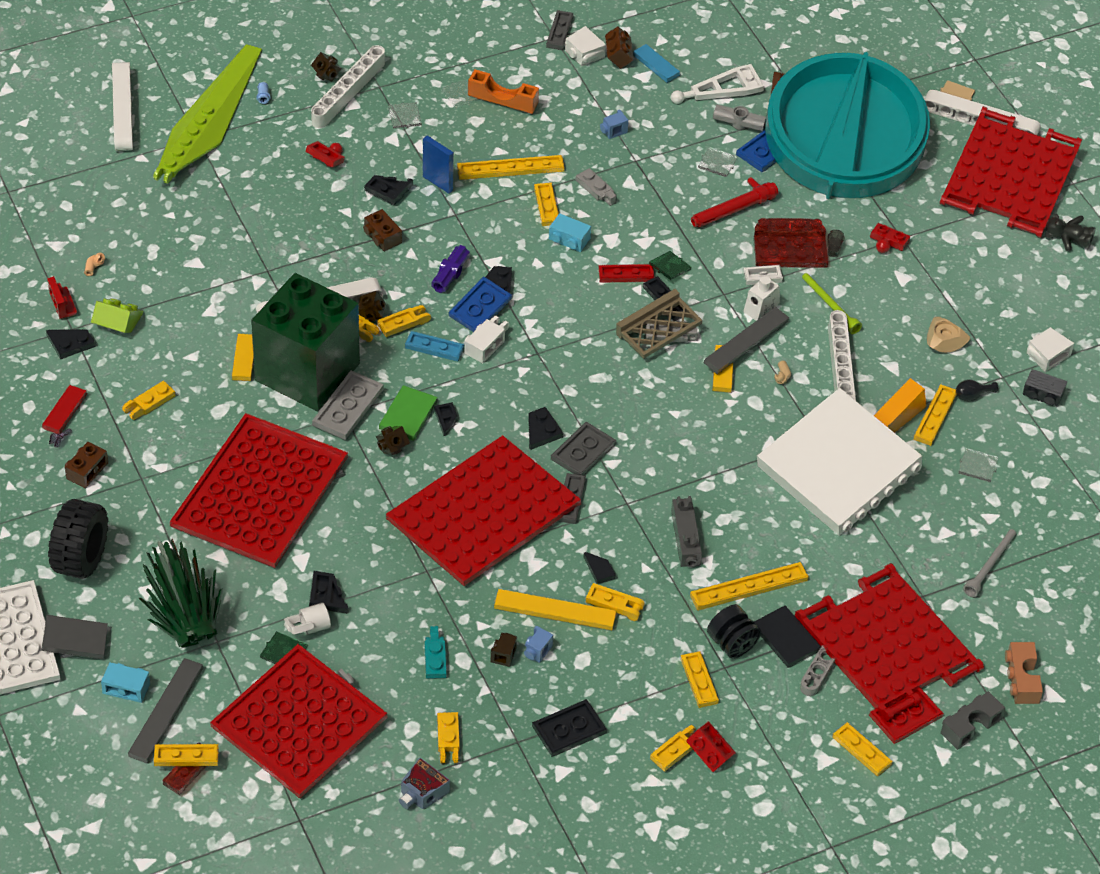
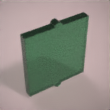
M671 251L649 261V265L669 280L690 271L692 268Z
M276 631L271 640L266 642V647L260 654V658L276 664L297 644L304 649L308 647V644Z

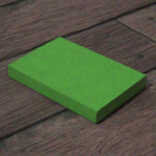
M403 385L381 420L379 429L382 430L388 426H403L408 439L414 441L436 405L437 397Z

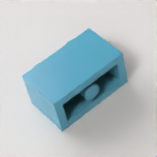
M560 213L549 227V240L579 252L583 250L591 239L590 225Z
M109 662L101 681L103 694L139 703L143 702L150 685L149 671Z

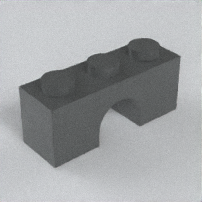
M989 691L982 696L978 695L972 703L967 706L963 705L957 713L952 716L949 715L943 720L941 734L958 750L973 739L975 727L970 722H979L989 729L1002 720L1005 707Z

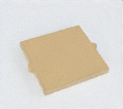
M947 80L944 87L940 89V92L972 101L975 90Z

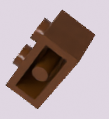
M617 26L605 34L607 58L621 69L634 60L631 37L627 31H623Z
M383 209L364 217V232L384 252L402 243V230Z
M87 441L83 447L78 449L76 455L65 464L66 479L86 489L108 464L107 451Z

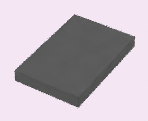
M585 422L551 455V460L573 474L584 476L616 445V440L590 423Z
M46 615L41 651L103 659L108 623Z

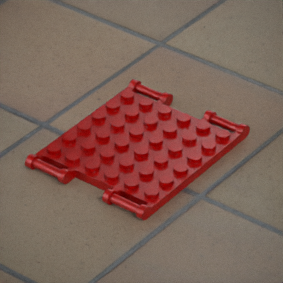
M983 106L941 197L940 204H947L968 211V214L974 215L977 207L1009 218L1007 227H1015L1036 234L1037 237L1041 238L1083 139L1079 137L1076 139L1055 132L1051 128L1048 129L1045 138L1013 128L1016 120L1015 116L1011 115L1009 117L988 110L987 107ZM985 116L990 117V118H993V119H996V120H999V121H1002V122H1005V123H1008V124H1007V125H1004V124H1001V123H998V122H995V121L986 119ZM1051 138L1072 144L1074 147L1053 141Z
M892 563L885 565L884 569L868 577L858 579V585L864 592L836 606L831 596L827 595L820 602L795 612V617L819 645L825 648L827 655L831 659H835L834 663L871 705L878 709V713L886 721L893 719L894 715L912 705L917 706L921 703L920 696L913 692L915 689L923 688L940 678L949 686H954L960 679L975 671L979 672L984 669L983 662L980 659H976L899 575ZM887 575L890 577V579L874 587L870 585ZM823 608L828 610L811 620L807 618ZM966 664H969V666L963 668L962 670H960V671H958V672H956V673H954V674L951 673V672L955 671L956 669H958V668H960V667H962V666H964V665H966ZM906 695V700L900 702L899 704L891 708L886 707L887 705Z

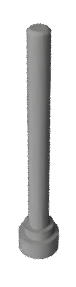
M1010 529L977 576L974 579L968 580L964 585L963 590L968 596L976 597L981 591V582L1016 535L1015 530Z

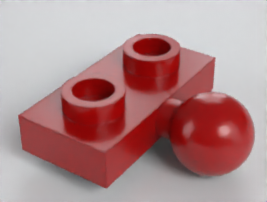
M317 141L307 145L305 151L312 155L313 158L319 159L332 168L342 164L345 158L341 155L343 147L339 143H332L330 147H327Z
M880 223L875 226L870 234V238L877 240L876 249L880 253L888 252L890 246L903 251L911 237Z

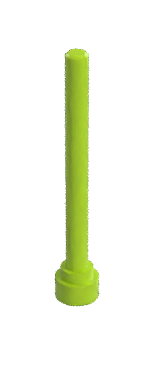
M808 273L802 275V279L833 311L840 310L846 314L848 331L851 334H856L861 330L862 323L858 319L851 318Z

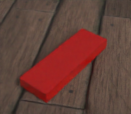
M653 264L598 266L599 283L646 282L654 278Z
M69 385L43 422L42 428L60 435L86 397L87 391Z

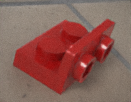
M54 276L47 278L49 294L59 319L76 315L77 310L66 286L62 287L60 283H57Z
M709 721L686 740L712 772L736 753Z

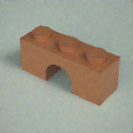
M1010 642L1009 649L1005 651V662L1009 663L1007 675L1008 679H1011L1012 682L1010 694L1014 696L1015 704H1039L1043 690L1040 675H1030L1025 672L1035 668L1037 661L1035 642Z

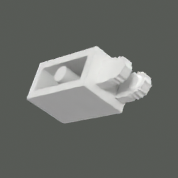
M494 316L491 320L486 319L482 324H479L476 330L471 335H468L464 341L465 354L483 364L505 342V331L509 327V322L504 321L498 325L500 318Z

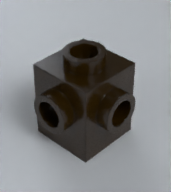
M322 52L319 53L311 64L317 72L316 76L318 78L331 82L342 69L335 57Z
M377 290L360 297L359 315L369 320V322L378 321L384 315L386 303Z
M388 426L381 430V434L376 436L378 440L377 446L384 454H398L402 451V447L410 444L403 426Z

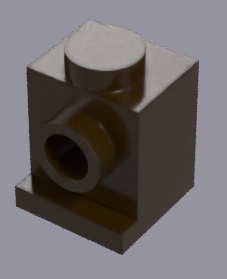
M501 632L499 640L496 639L494 646L491 648L490 662L510 667L517 649V636Z

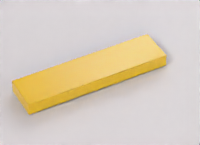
M940 384L913 440L929 446L932 445L957 396L955 389Z

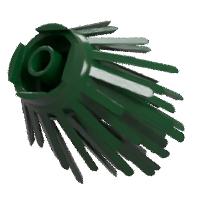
M171 539L173 549L170 548L168 542H164L163 545L162 541H159L160 556L156 548L152 547L157 563H154L150 553L146 552L154 569L157 583L147 565L143 564L147 579L159 600L150 589L147 588L146 591L157 608L150 601H145L143 598L138 599L152 611L150 614L160 623L152 619L147 620L174 638L181 648L197 645L199 641L206 637L208 640L218 634L215 623L223 588L220 589L216 599L214 598L216 569L213 571V578L205 579V569L202 568L200 580L195 549L193 550L194 557L192 563L197 585L196 590L187 549L183 548L182 541L179 543V554L173 539Z

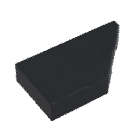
M453 402L434 406L443 436L449 433L458 420Z
M584 552L583 557L596 584L615 579V573L607 559Z

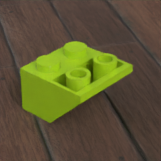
M104 298L103 301H96L91 323L120 332L131 333L144 311L139 310L138 306L134 304H122L120 300Z

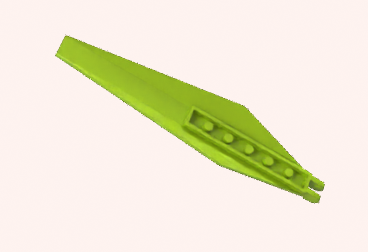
M246 44L176 123L170 133L159 166L154 172V180L158 181L165 174L163 181L164 183H169L180 170L221 145L262 52V48Z

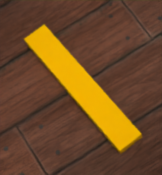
M562 155L457 163L459 180L564 172Z
M798 562L690 592V597L697 611L806 582L808 581V575L802 563Z
M498 589L494 609L606 630H613L616 610Z

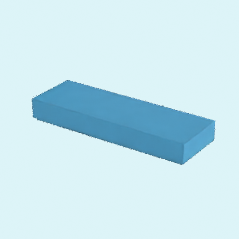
M647 44L633 51L634 57L666 83L680 76L678 69Z
M411 331L405 343V348L458 362L464 350V344Z

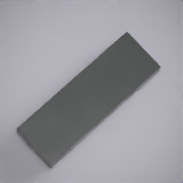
M557 10L546 48L563 50L573 19L572 12Z
M567 473L564 486L582 499L586 476ZM580 506L575 507L574 510L564 515L558 522L576 524Z

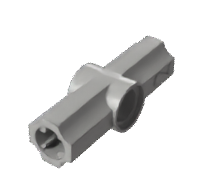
M717 104L715 107L713 119L732 123V126L739 130L746 127L759 131L765 130V116L749 113L748 109L743 106L733 109Z

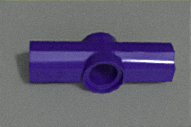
M456 246L448 259L444 258L442 260L439 272L431 282V287L436 292H446L452 281L459 278L462 267L470 256V251L465 246Z

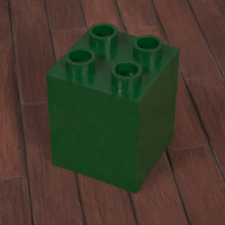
M294 273L251 319L255 381L317 412L328 401L348 373L354 371L360 364L359 303L297 273Z

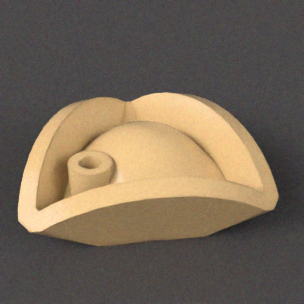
M938 316L933 318L927 334V344L931 348L945 353L962 348L970 340V336L960 327Z

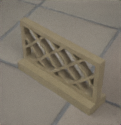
M673 289L616 323V335L620 339L624 338L644 359L701 325L702 319L680 298V293ZM680 305L683 308V312L672 311V309ZM668 315L669 319L668 321L658 320V317ZM671 316L682 317V321H671ZM684 317L693 318L695 321L684 323ZM654 324V330L644 329L643 326ZM657 325L667 326V331L656 330ZM670 326L680 327V330L672 332L669 331ZM633 332L640 333L639 338H631L629 334ZM642 333L653 334L652 340L641 339ZM655 335L666 336L662 341L654 340ZM640 344H649L651 348L643 351Z

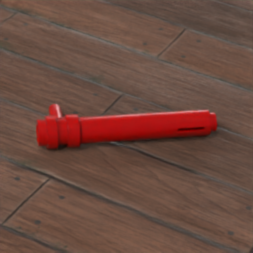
M750 177L747 183L753 187L752 191L694 214L691 217V223L694 227L700 228L755 204L765 203L767 200L774 199L779 194L778 187L774 182L760 185Z

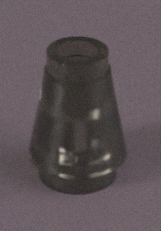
M831 230L827 235L828 255L830 257H837L844 243V233L840 230Z

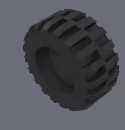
M71 499L62 505L57 518L54 520L48 545V561L54 572L84 579L93 574V571L96 570L98 563L101 561L105 542L107 541L108 517L107 511L100 504Z

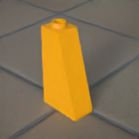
M910 378L874 416L895 433L927 407L925 388Z

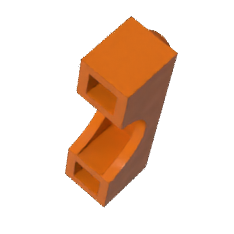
M474 69L468 80V96L533 114L539 103V87L523 83L517 89H506L498 85L490 73Z

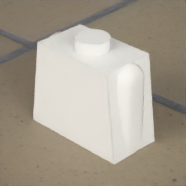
M584 26L566 38L565 51L581 66L605 58L606 44Z
M1050 327L1030 340L1027 354L1044 372H1047L1071 356L1074 343Z

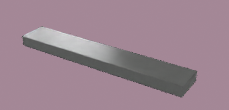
M774 307L705 358L704 364L716 374L720 373L787 323L789 317L777 307Z
M186 658L183 659L131 746L128 757L144 763L149 762L154 753L155 744L160 743L203 670V664Z

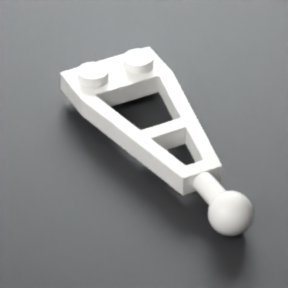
M752 64L733 68L691 86V91H674L671 94V101L675 104H681L684 99L694 97L695 100L745 96L764 91V85ZM737 76L743 86L740 88L722 89L719 83ZM709 87H712L714 89L711 91H702Z

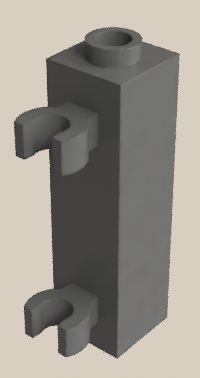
M678 496L677 499H672L671 514L680 566H700L702 552L692 498L688 496V498L681 499Z

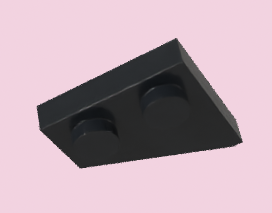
M374 175L364 185V191L394 205L411 188L413 179L408 178L407 181H398L397 177Z
M493 266L485 278L511 293L512 267Z
M87 329L46 330V336L60 360L95 347V342Z
M546 407L528 413L530 450L563 438L562 430Z
M313 571L309 606L324 603L328 611L347 614L348 605L344 603L342 591L337 586L334 574Z

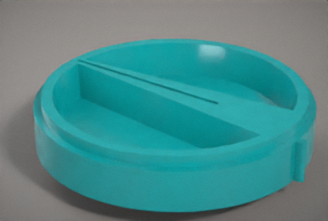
M864 52L863 55L857 53L824 54L794 66L782 76L773 89L765 121L767 143L779 166L798 183L818 193L825 194L826 199H830L831 196L840 198L871 197L899 186L919 166L925 152L930 130L929 111L922 94L915 84L890 64L868 56V52Z

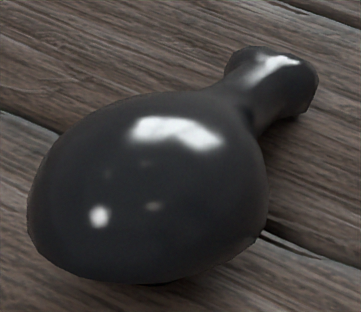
M967 379L957 385L956 395L961 400L972 401L984 392H998V383L993 382L983 385L975 380Z

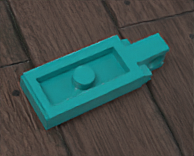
M430 626V637H425L426 679L446 678L445 641L444 637H439L438 626Z

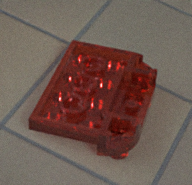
M761 218L758 220L753 238L756 267L779 265L780 267L828 268L826 229L820 219Z

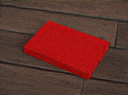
M920 687L913 692L920 696L921 703L917 706L912 705L894 715L893 719L886 721L878 713V709H874L869 713L872 720L893 744L900 742L943 717L944 713ZM906 695L892 702L886 707L891 708L899 704L900 702L906 700Z

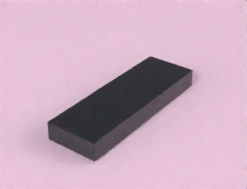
M658 276L643 283V288L654 300L671 291ZM678 305L672 311L683 312V308ZM671 316V319L673 321H677L682 318L678 316Z

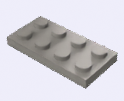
M350 371L312 420V426L346 440L384 390V384Z

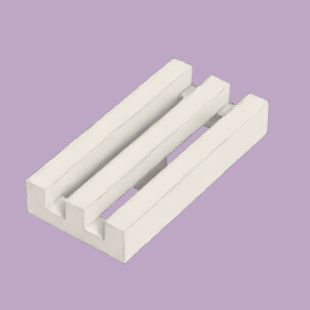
M779 265L745 267L743 269L746 285H756L763 276L769 277L775 283H782L783 280Z

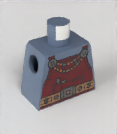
M419 758L401 782L403 796L399 799V803L405 809H408L413 803L421 809H425L450 792V780L422 758Z

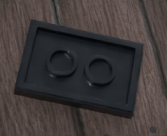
M786 605L754 621L755 625L761 629V637L787 668L812 656L821 648L819 643Z
M587 699L532 722L533 729L551 757L607 733V729Z

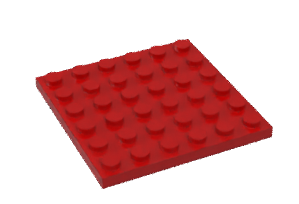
M297 644L210 722V725L298 798H302L386 720L388 715L387 712Z

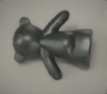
M1054 214L1046 225L1047 232L1045 237L1061 236L1067 251H1071L1072 248L1070 240L1089 249L1096 227H1082L1079 225L1084 220L1083 216H1077L1068 223H1065V221L1059 218L1058 214Z

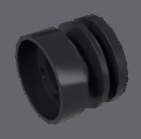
M737 604L722 609L715 615L707 627L708 635L715 643L720 644V648L731 659L739 658L751 650L758 642L762 633L761 629L755 625L753 620L748 619L746 612Z

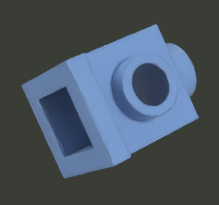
M619 109L616 114L603 118L600 129L609 139L628 133L629 120Z
M535 626L534 635L529 636L525 643L526 650L524 655L528 659L540 663L553 647V634Z

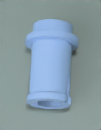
M261 82L257 86L258 94L256 98L259 103L266 104L270 100L269 86L267 83Z

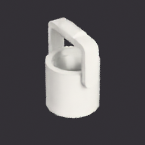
M324 603L300 609L299 614L284 619L285 628L292 634L305 632L308 635L331 627L329 614ZM301 622L300 625H293L294 623Z

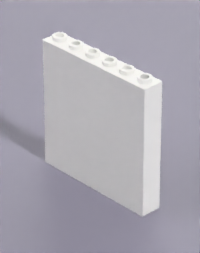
M839 388L758 454L757 465L840 536L843 532L849 531L857 520H862L870 509L876 508L883 498L889 497L896 487L903 485L909 476L917 473L922 467V455Z

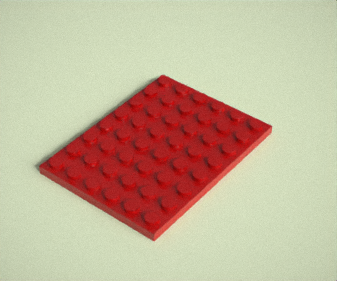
M245 413L170 520V527L276 568L334 480L337 472L347 460L348 452Z
M502 435L386 513V519L465 586L560 520L564 515L570 513L575 507L580 506L581 499Z

